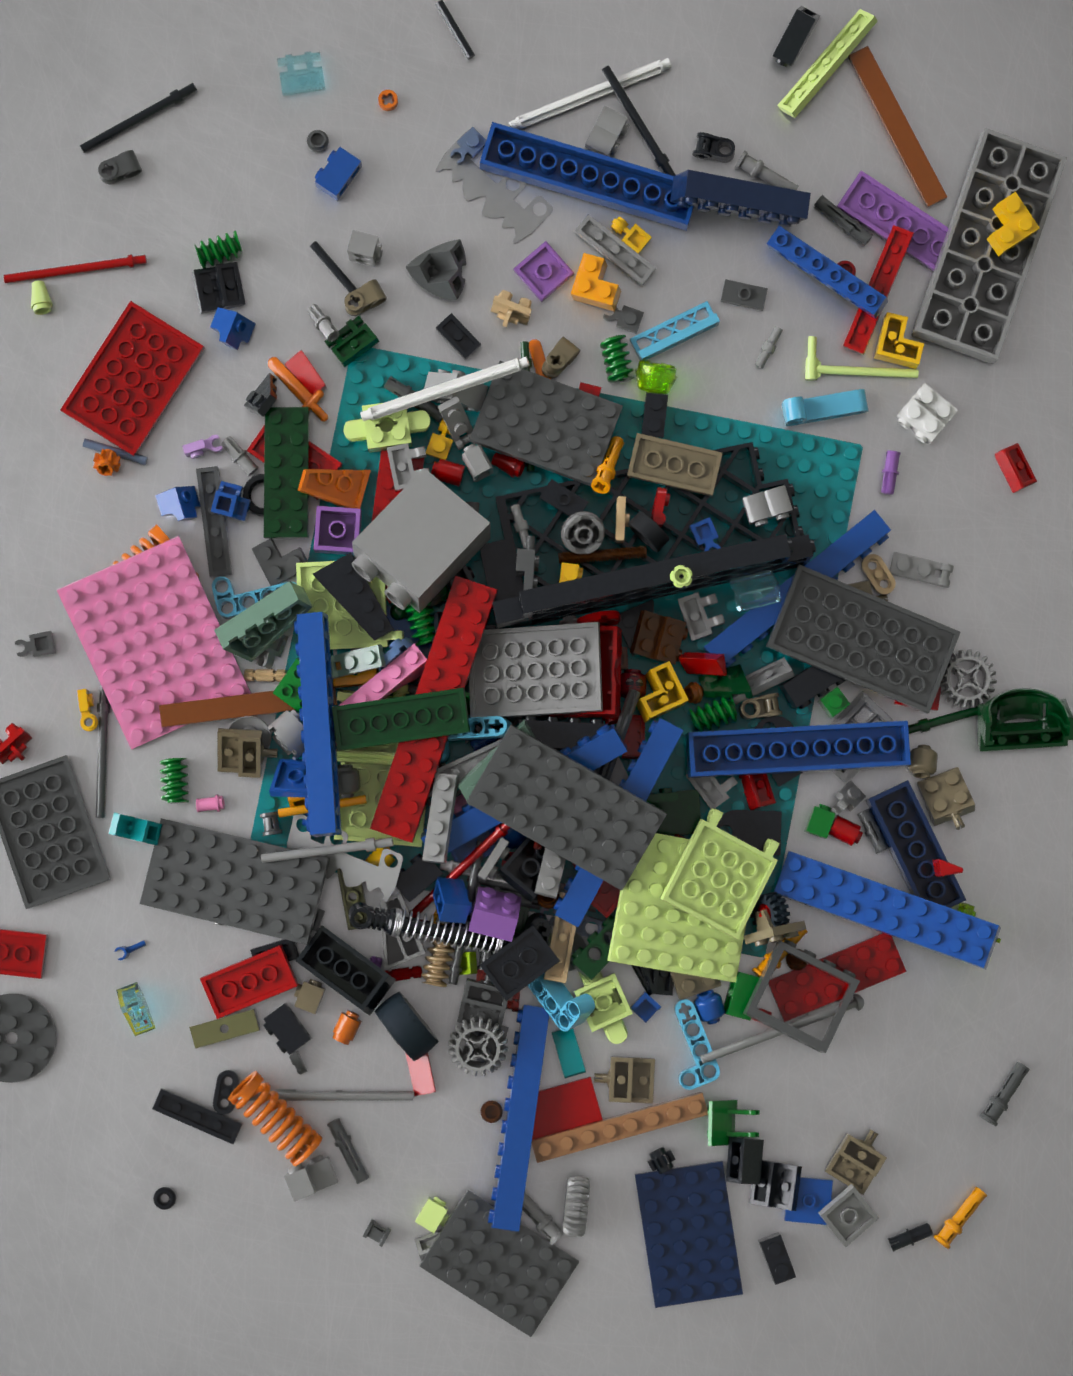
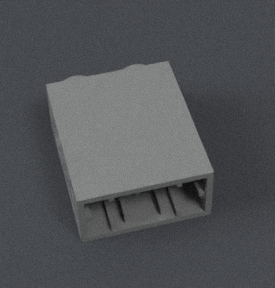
M423 468L352 542L355 560L351 564L355 571L368 582L378 577L388 586L384 591L385 595L398 608L404 610L410 604L420 613L490 540V522Z

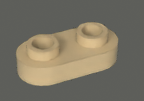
M876 554L867 555L861 563L863 573L870 580L873 589L878 594H890L896 585L893 575L880 556ZM870 562L875 563L876 568L874 570L869 569L868 564ZM880 581H886L887 588H882Z

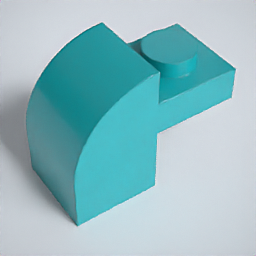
M114 813L109 834L157 845L162 824Z

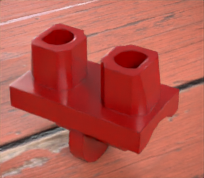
M11 723L5 730L9 737L4 742L0 739V762L2 764L8 759L12 762L16 757L23 761L25 756L22 752L28 748L25 744L32 739L30 734L23 728H19L14 723Z

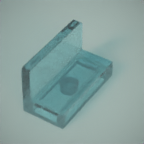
M772 570L730 580V585L735 592L736 608L739 612L781 602L780 586Z

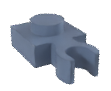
M472 127L457 141L460 148L454 149L450 154V158L456 154L460 155L461 159L457 161V165H461L464 162L467 154L473 159L485 147L486 139Z

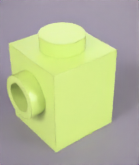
M436 1196L434 1199L429 1197L415 1222L435 1233L438 1226L443 1227L450 1216L446 1214L448 1208L445 1207L446 1202Z

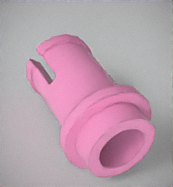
M218 794L215 797L196 799L197 812L211 810L220 812L221 809L225 808L224 798Z

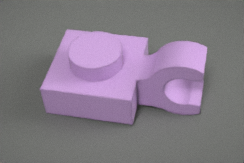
M212 435L208 439H201L182 446L187 457L191 456L192 459L203 456V452L208 451V449L213 452L223 450L222 446H213V442L220 439L218 435Z

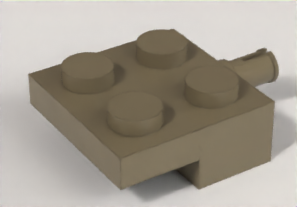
M218 728V772L238 773V777L260 778L264 757L277 758L278 749L264 748L262 742L263 731Z
M958 767L917 782L934 826L953 820L956 830H960V827L961 829L965 827L961 816L974 812L975 803Z
M611 1056L608 1074L594 1073V1077L603 1078H594V1083H607L609 1102L653 1104L655 1059Z
M870 1129L865 1140L856 1139L847 1133L825 1172L848 1186L852 1184L859 1193L864 1195L874 1176L876 1177L887 1157L877 1152L872 1146L878 1133Z

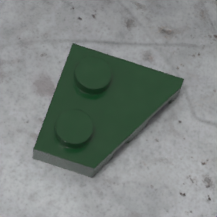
M740 664L726 668V676L704 675L698 677L705 697L716 698L721 696L733 698V694H745L746 698L753 697L752 690Z

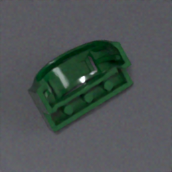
M1030 688L1008 690L993 697L985 704L978 705L977 744L980 752L1068 746V740H1073V715L1066 699H1059L1046 691ZM1045 703L1046 715L1043 718V704ZM1015 719H1036V720H1038V721H1030V722L1004 723V722H1006V721L1015 720Z

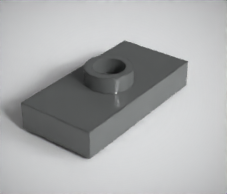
M725 279L720 302L763 311L768 288Z

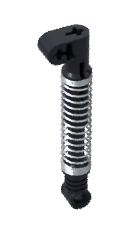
M362 902L353 904L349 909V919L354 928L370 929V926H372V929L375 930L377 927L379 931L383 928V931L391 936L397 937L401 932L402 938H405L408 933L409 939H412L415 935L417 941L421 936L424 942L429 937L430 943H433L436 939L437 944H440L443 940L445 946L450 943L451 947L457 944L458 948L464 946L467 950L471 947L473 951L478 948L479 952L485 949L486 953H489L491 950L493 954L510 942L468 931L470 925L468 921H466V924L452 922L447 924V922L440 923L438 917L437 922H433V914L430 921L426 920V913L422 920L419 919V912L416 918H412L413 911L410 912L409 917H406L405 909L402 911L399 908H391L385 912V909L381 908L379 911V908L376 907L374 910V907ZM364 912L366 917L358 920L355 918V914ZM542 913L531 914L526 921L525 930L532 925L538 926L539 923H542L543 926H539L538 931L548 943L551 926L547 917ZM514 932L513 939L519 936L520 933Z

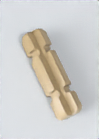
M245 669L244 679L246 681L275 682L277 680L281 682L287 671L284 669H277V671L274 669H256V671Z

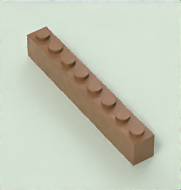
M698 1092L533 1139L532 1146L536 1161L539 1163L708 1115V1110L703 1093Z

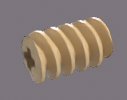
M435 940L432 943L434 947L427 948V951L432 953V956H425V959L430 964L423 965V968L428 973L421 974V977L426 979V982L422 983L447 987V984L442 979L449 978V975L444 970H450L446 962L453 961V958L448 953L455 952V949L450 946V943L445 946L443 941L437 944Z

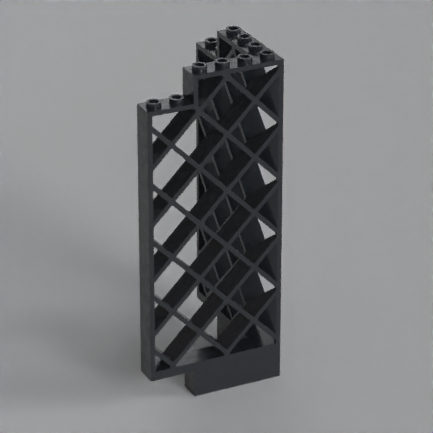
M753 442L713 450L722 452V456L731 454L724 467H719L715 488L722 477L750 495L785 485L793 509L788 517L792 527L793 538L787 539L786 534L776 536L786 519L780 520L771 536L763 539L739 524L740 519L746 512L744 507L734 521L706 503L710 496L705 495L703 499H700L689 491L665 486L664 488L667 489V492L669 489H672L698 507L682 532L667 522L661 526V528L677 537V540L663 561L657 562L649 556L647 558L644 556L641 560L647 564L617 570L624 560L620 558L612 570L607 573H603L591 564L581 561V563L577 564L594 574L593 576L549 584L534 574V578H538V584L542 587L524 590L522 576H516L517 552L510 522L515 523L512 512L508 514L506 502L520 499L517 504H519L521 509L528 497L541 495L546 486L497 496L495 498L504 540L486 543L480 549L487 586L498 590L495 601L492 602L497 629L526 627L563 619L566 616L587 614L797 568L798 565L805 566L813 557L816 548L814 540L809 539V534L804 535L802 526L798 527L797 518H800L798 506L793 505L792 497L795 496L793 484H789L788 479L762 484L761 481L765 480L762 468L758 469L757 460H760L758 448L753 446ZM748 451L756 488L727 471L738 452ZM628 469L615 471L614 479L625 477L617 490L612 487L610 488L608 494L613 497L599 517L602 522L617 501L618 496L626 497L621 493L631 479L627 477ZM575 480L559 483L567 489L572 488L571 491L575 494L580 486L586 485ZM626 497V505L636 512L641 511L651 518L653 506L648 511ZM702 509L730 526L719 544L721 547L719 549L704 552L705 547L703 545L698 547L696 541L686 535L690 528L689 526L693 524ZM558 510L543 534L528 525V533L539 539L534 547L535 555L543 543L559 553L564 552L565 554V552H570L548 538L563 514L561 511ZM604 528V536L616 543L615 534ZM734 529L752 540L747 543L723 547ZM634 534L629 543L624 541V543L616 544L622 548L630 547L631 549L638 537ZM681 541L700 552L670 559ZM678 565L688 567L692 571V582L690 585L683 586L682 588L674 586L673 581L670 580L671 571H674V568Z

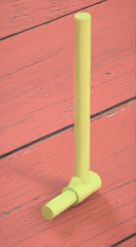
M808 337V358H806L805 380L816 381L821 374L918 378V369L821 365V362L816 358L817 337Z

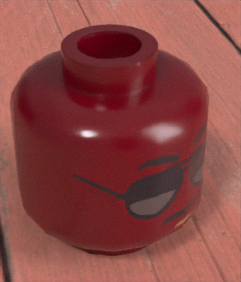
M626 669L621 674L620 696L625 698V700L630 689L640 692L639 699L646 695L647 678L641 673V670Z

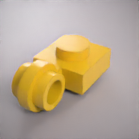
M622 217L614 218L610 226L612 230L619 235L622 232L626 235L622 241L639 254L652 237L636 223L629 230L627 228L629 224Z
M442 418L438 429L442 434L432 433L426 455L447 460L453 440L446 437V434H450Z
M87 689L77 690L79 709L82 715L80 725L86 731H93L98 726L97 717L91 714V707L94 706L93 694H89ZM88 719L93 720V724L91 726L86 725V721Z

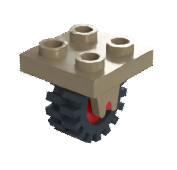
M777 892L761 894L753 909V914L750 915L751 918H754L752 923L757 925L756 929L758 932L745 935V944L755 943L756 947L768 944V940L771 943L783 941L784 936L786 939L799 936L798 931L806 929L805 921L789 923L790 919L787 918V916H790V912H787L789 905L784 904L786 899L781 898V894H777Z

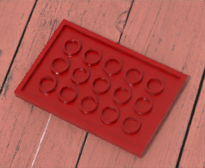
M130 301L60 411L117 447L135 456L205 347Z

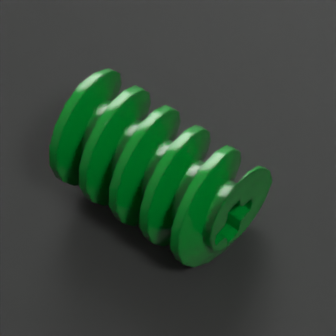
M236 230L233 231V238L228 233H225L224 240L218 235L216 236V243L211 238H208V245H205L202 240L200 241L199 248L195 245L199 262L203 268H206L207 261L211 266L215 265V259L220 264L223 263V256L228 261H231V256L234 254L238 259L240 258V251H242Z
M626 335L606 338L600 344V348L606 349L602 352V356L608 357L604 360V365L609 366L606 368V373L612 374L607 378L608 382L620 383L635 378L628 376L629 373L634 371L633 368L626 367L632 361L624 358L630 354L629 351H623V348L628 346V343H621V340Z
M427 605L420 613L412 606L406 609L407 613H413L408 618V621H415V624L410 627L412 630H417V633L412 635V638H419L415 645L431 643L432 638L435 636V632H433L435 627L434 623H432L434 616L429 614L434 611V608Z
M721 697V704L713 700L712 707L705 703L704 710L700 706H696V713L689 709L694 727L700 732L704 731V726L711 731L712 723L720 728L721 720L728 725L729 717L734 722L737 721V711L732 698H729V701H727L726 698Z
M168 758L160 761V765L166 766V768L160 770L161 774L166 775V777L160 779V782L167 784L160 788L161 791L167 793L161 796V800L167 801V803L189 802V800L182 797L189 794V791L182 789V787L188 785V782L182 781V778L188 776L187 773L182 772V769L187 768L188 765L181 763V761L187 758Z

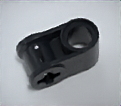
M704 132L697 133L698 141L696 150L692 153L693 156L723 163L730 162L734 158L735 144L731 139ZM722 147H729L731 152L729 154H722L719 150Z

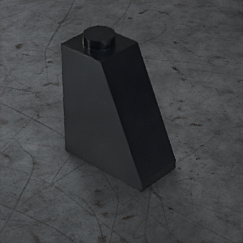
M803 6L796 10L773 54V57L777 58V63L785 67L787 65L792 66L795 63L820 15Z

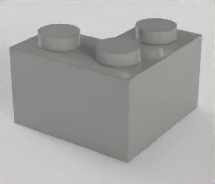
M438 369V372H428L424 389L465 376V373L453 370L451 373L442 369ZM479 384L431 401L442 404L457 396L463 409L467 411H481L488 386Z
M319 1155L310 1159L311 1164L303 1166L300 1163L288 1169V1173L284 1178L294 1202L338 1182L329 1156L323 1158V1155Z

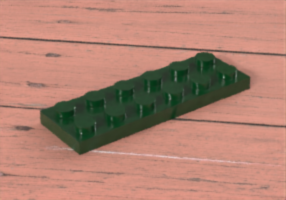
M271 407L265 414V539L308 538L309 495L298 491L303 470L309 469V407Z
M464 688L332 707L337 751L470 733Z

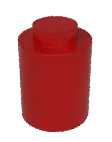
M439 459V462H434L431 474L435 475L441 482L459 487L465 465Z
M836 815L828 835L852 846L853 843L858 844L863 832L860 831L861 826Z

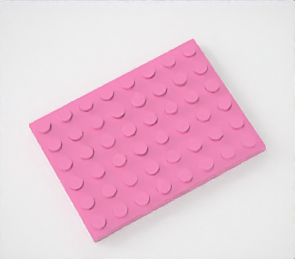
M179 536L57 589L131 749L185 726L179 725L162 728L159 705L251 694L234 654L224 650L214 630L220 624Z

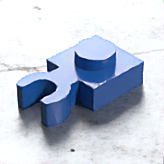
M710 517L689 526L698 547L701 545L705 546L704 552L709 551L711 548H721L713 541L719 538Z

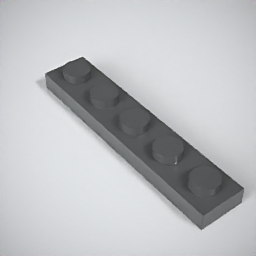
M218 466L196 469L209 576L232 575L225 516L211 512L215 492L220 486Z

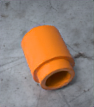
M347 1010L346 1013L342 1012L333 1030L334 1035L332 1038L349 1045V1042L353 1041L362 1022L358 1019L359 1015L350 1010Z

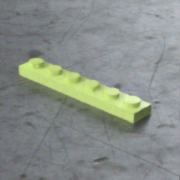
M859 9L777 105L779 109L796 118L878 22L876 17Z

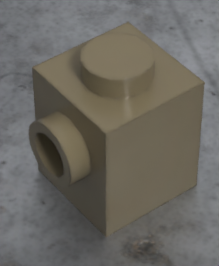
M310 979L309 982L304 981L303 985L299 984L294 994L297 997L294 1006L316 1014L326 990L321 987L323 983Z

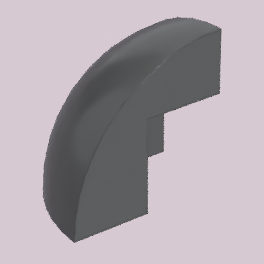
M461 240L449 241L427 250L406 266L407 271L429 293L440 298L457 300L465 284V278H462V266L466 265V256Z

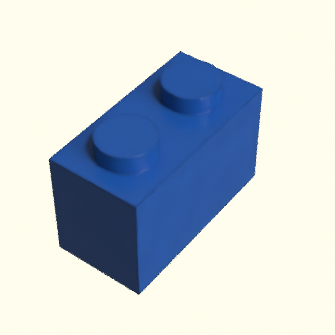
M341 147L337 151L333 150L327 159L328 164L324 169L320 168L315 175L316 187L336 201L340 199L362 167V163L358 158Z
M437 877L433 899L439 921L465 924L467 916L471 915L472 902H469L468 889L465 888L463 879Z

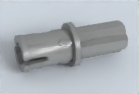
M316 304L308 308L307 312L314 320L316 329L320 330L329 342L335 341L339 337V332L332 325L331 318L325 316Z
M231 436L222 442V446L232 456L233 462H237L247 476L252 475L259 468L246 454L247 451H243Z

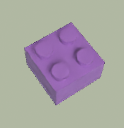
M317 506L314 537L315 553L342 555L352 553L354 555L352 542L361 533V509Z
M478 887L468 931L512 942L518 922L522 897L516 896L513 893L495 891L490 887Z

